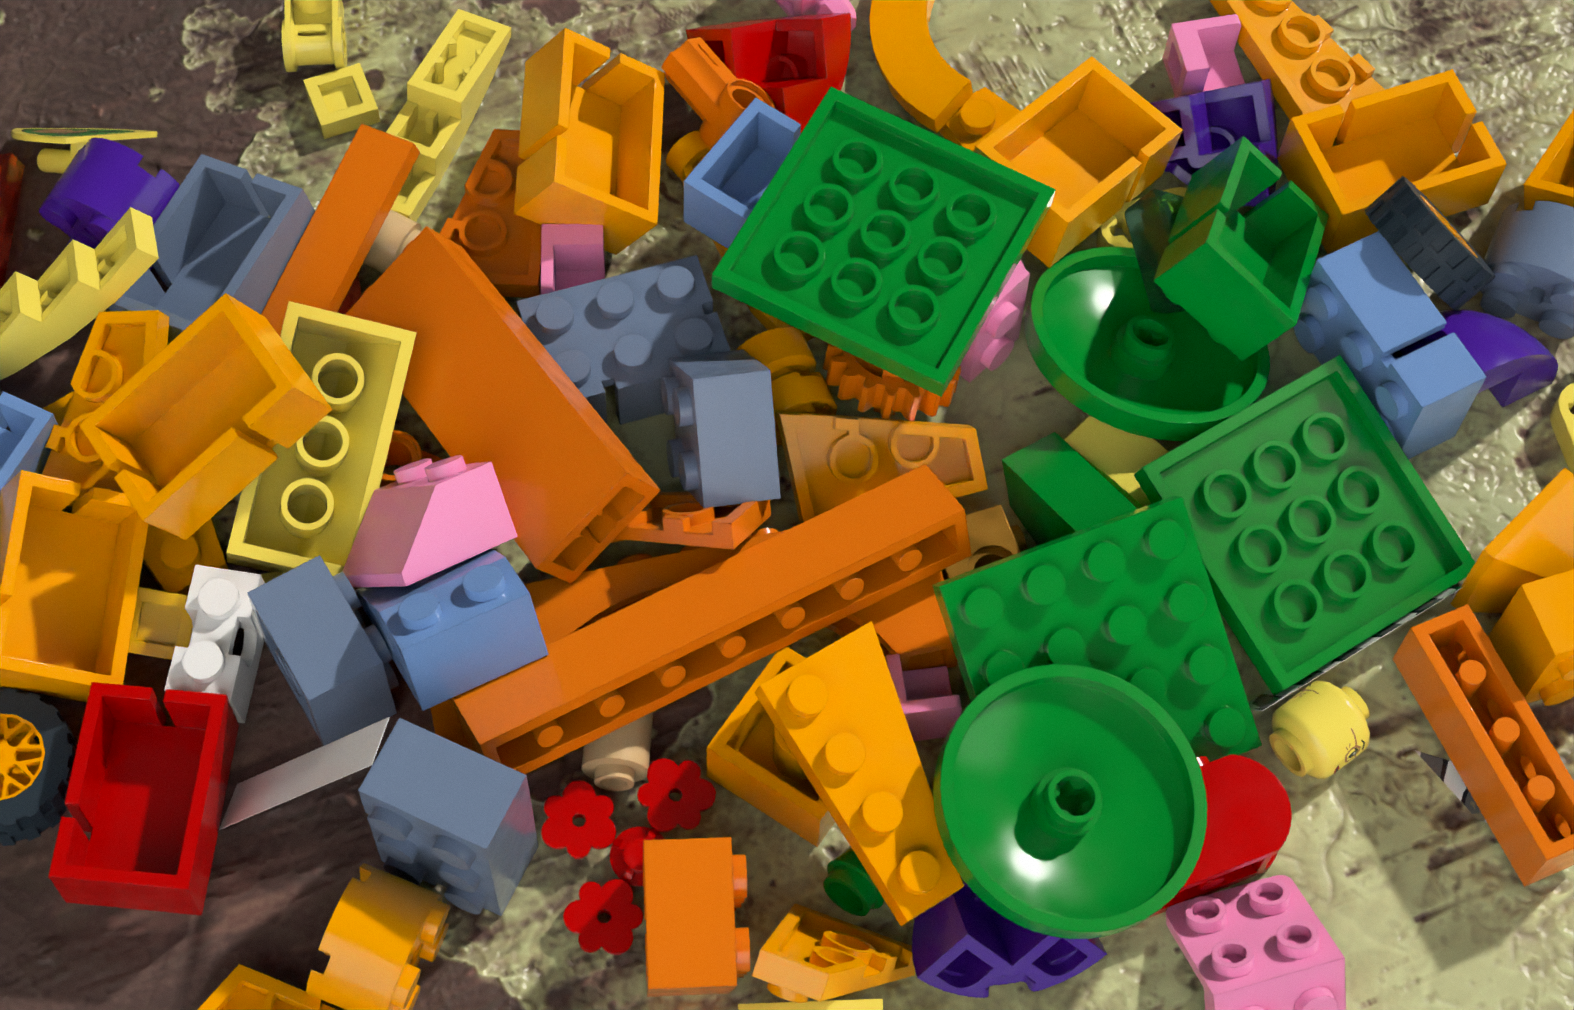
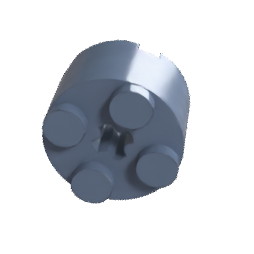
M1535 201L1532 210L1516 212L1519 203L1509 205L1500 216L1483 259L1492 270L1495 278L1480 290L1483 294L1480 306L1487 313L1499 318H1512L1517 313L1538 321L1539 328L1549 336L1559 339L1572 338L1574 336V207L1551 201Z

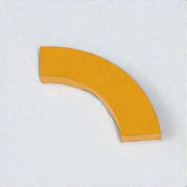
M871 0L869 21L872 46L876 63L889 85L891 94L917 121L938 133L971 97L973 89L971 80L952 68L940 55L932 41L928 22H930L935 0Z

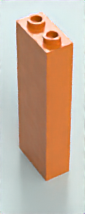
M428 226L406 245L397 259L373 285L364 291L361 298L345 314L417 332L402 394L450 457L462 455L465 464L492 462L518 536L514 540L536 569L572 584L661 491L463 247Z

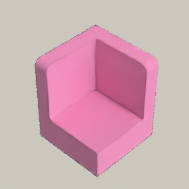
M1237 14L1171 24L1163 62L1175 97L1245 84L1234 52L1241 29V23Z
M542 224L541 295L605 279L603 225Z
M899 654L885 655V660L913 741L945 738L962 711L960 696L952 695L947 666L902 671Z

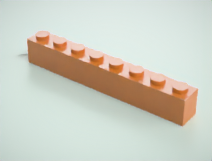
M926 464L915 468L546 645L549 655L451 698L464 736L474 752L523 774H527L972 556L965 509Z

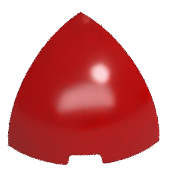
M815 14L748 20L686 29L687 39L701 37L737 79H745L760 86L771 97L776 110L801 124L802 133L829 88L833 87L840 91L842 89L850 54L851 14Z

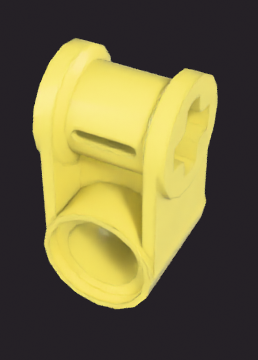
M284 0V20H282L281 33L286 72H297L298 67L304 65L334 64L337 70L347 67V41L342 0Z

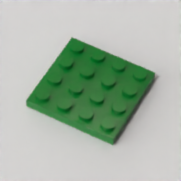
M830 87L712 273V288L942 397L1053 203L1056 189Z
M1341 355L1336 356L1145 465L1134 474L1151 504L1171 496L1183 497L1218 609L1273 696L1468 576L1475 564L1471 554Z
M1171 496L932 585L971 702L991 684L1017 671L1050 664L1079 665L1115 675L1149 695L1177 723L1196 757L1207 756L1209 761L1212 762L1230 754L1240 755L1262 746L1188 511L1181 496Z

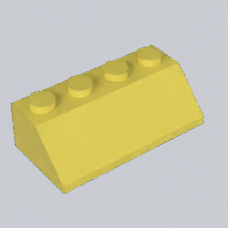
M291 301L288 302L280 338L333 410L289 449L277 443L272 449L279 458L241 491L226 552L228 563L267 572L286 573L320 555L332 576L343 571L373 492L380 488L417 332Z

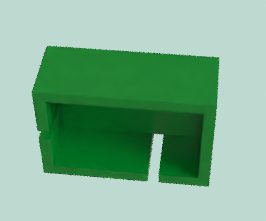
M1244 136L1192 174L1168 239L1171 244L1165 248L1153 280L1171 302L1183 307L1206 328L1214 341L1225 345L1241 361H1244L1297 324L1329 217L1324 210L1291 180L1248 212L1241 215L1237 210L1279 180L1282 171Z

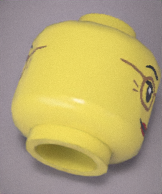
M1314 681L1273 713V733L1269 736L1271 747L1281 763L1296 776L1303 777L1307 774L1314 778L1326 779L1368 747L1370 732L1366 719L1370 716L1369 709L1361 696L1352 688L1344 686L1340 689L1330 682Z

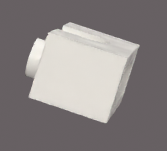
M195 565L185 605V610L192 619L191 640L188 648L175 646L164 691L172 689L225 694L229 699L237 721L245 723L264 644V638L247 592L265 584L261 574ZM239 627L244 629V643L241 656L233 655L234 641Z

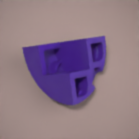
M1271 79L1149 102L1183 130L1164 171L1172 173L1186 185H1189L1192 174L1242 136L1248 139L1278 167L1277 125ZM1277 181L1244 206L1254 207L1275 192Z
M1438 310L1447 322L1444 329L1400 349V352L1405 356L1454 332L1486 375V379L1478 393L1489 389L1502 408L1552 384L1558 371V362L1555 357L1528 332L1502 318L1472 310Z
M963 879V888L914 919L912 955L917 978L930 986L961 996L987 998L989 996V986L1025 982L1029 989L1034 992L1043 990L1078 975L1107 955L1099 937L1091 939L1052 937L1017 925L989 907L972 891Z

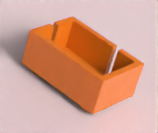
M732 837L644 840L643 890L644 921H646L647 997L729 994L737 987V978H744V975L750 972L749 928H735L734 908H741V903H744V898H747L746 854L732 855Z

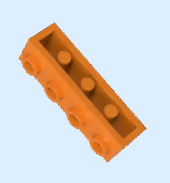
M1464 605L1411 627L1395 653L1393 661L1524 887L1573 866L1574 780L1469 605Z

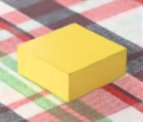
M360 63L303 80L307 97L324 139L359 129L361 123L369 126L380 122L378 107Z

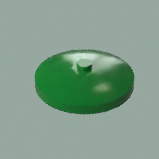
M1126 247L1091 248L1067 255L1052 267L1047 268L1036 283L1025 312V338L1031 356L1044 377L1062 396L1083 412L1103 423L1131 434L1159 440L1189 441L1258 402L1270 372L1268 345L1244 361H1241L1225 345L1214 341L1206 328L1186 310L1156 313L1152 310L1148 294L1163 291L1153 281L1156 272L1142 273L1136 252H1145L1146 250Z
M1050 664L1023 669L1003 677L982 691L961 713L949 730L937 759L933 786L934 812L943 845L951 862L966 884L989 907L1008 920L1034 932L1067 939H1091L1109 936L1134 927L1152 916L1174 898L1185 885L1200 857L1207 826V798L1202 772L1195 753L1177 723L1154 699L1138 687L1105 671L1072 664Z

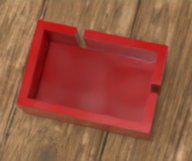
M91 682L64 803L73 818L61 817L48 875L66 903L202 916L239 723L227 695L166 689L163 702L175 725L174 727L165 726L167 717L153 688ZM84 832H91L90 841Z

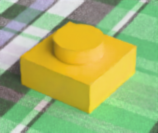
M138 587L128 653L172 660L175 646L188 648L193 629L192 619L185 610L188 595Z

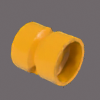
M790 326L773 328L755 335L736 349L746 351L771 371L776 445H781L782 441L775 410L836 414L837 404L824 377L820 372H815L817 362L800 329Z

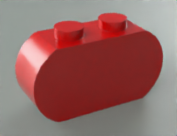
M1235 754L1227 755L1212 762L1209 761L1207 756L1196 757L1202 772L1207 798V826L1201 854L1185 885L1173 899L1150 917L1165 912L1170 906L1211 894L1268 871L1287 839L1292 821L1291 804L1287 792L1279 779L1268 768L1255 760Z

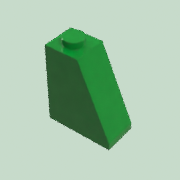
M1056 432L1001 459L1010 507L1037 546L1138 509Z

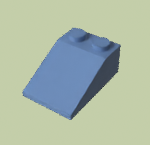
M492 548L408 586L362 587L355 590L360 604L371 623L380 632L393 661L422 711L549 655L529 591L507 558Z

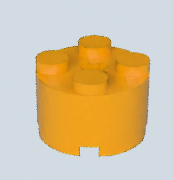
M363 863L360 866V880L352 877L318 948L319 951L330 956L329 962L323 974L311 969L306 993L345 1010H413L421 986L416 985L421 973V969L417 968L421 958L430 962L435 960L449 927L445 920L450 905L442 902V895Z

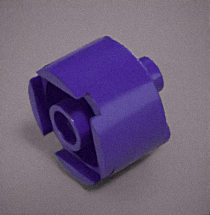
M92 138L77 152L39 208V213L45 220L61 229L70 237L66 246L73 239L95 249L130 207L151 216L154 225L180 184L162 168L156 177H153L147 171L137 166L144 156L133 149L112 140Z

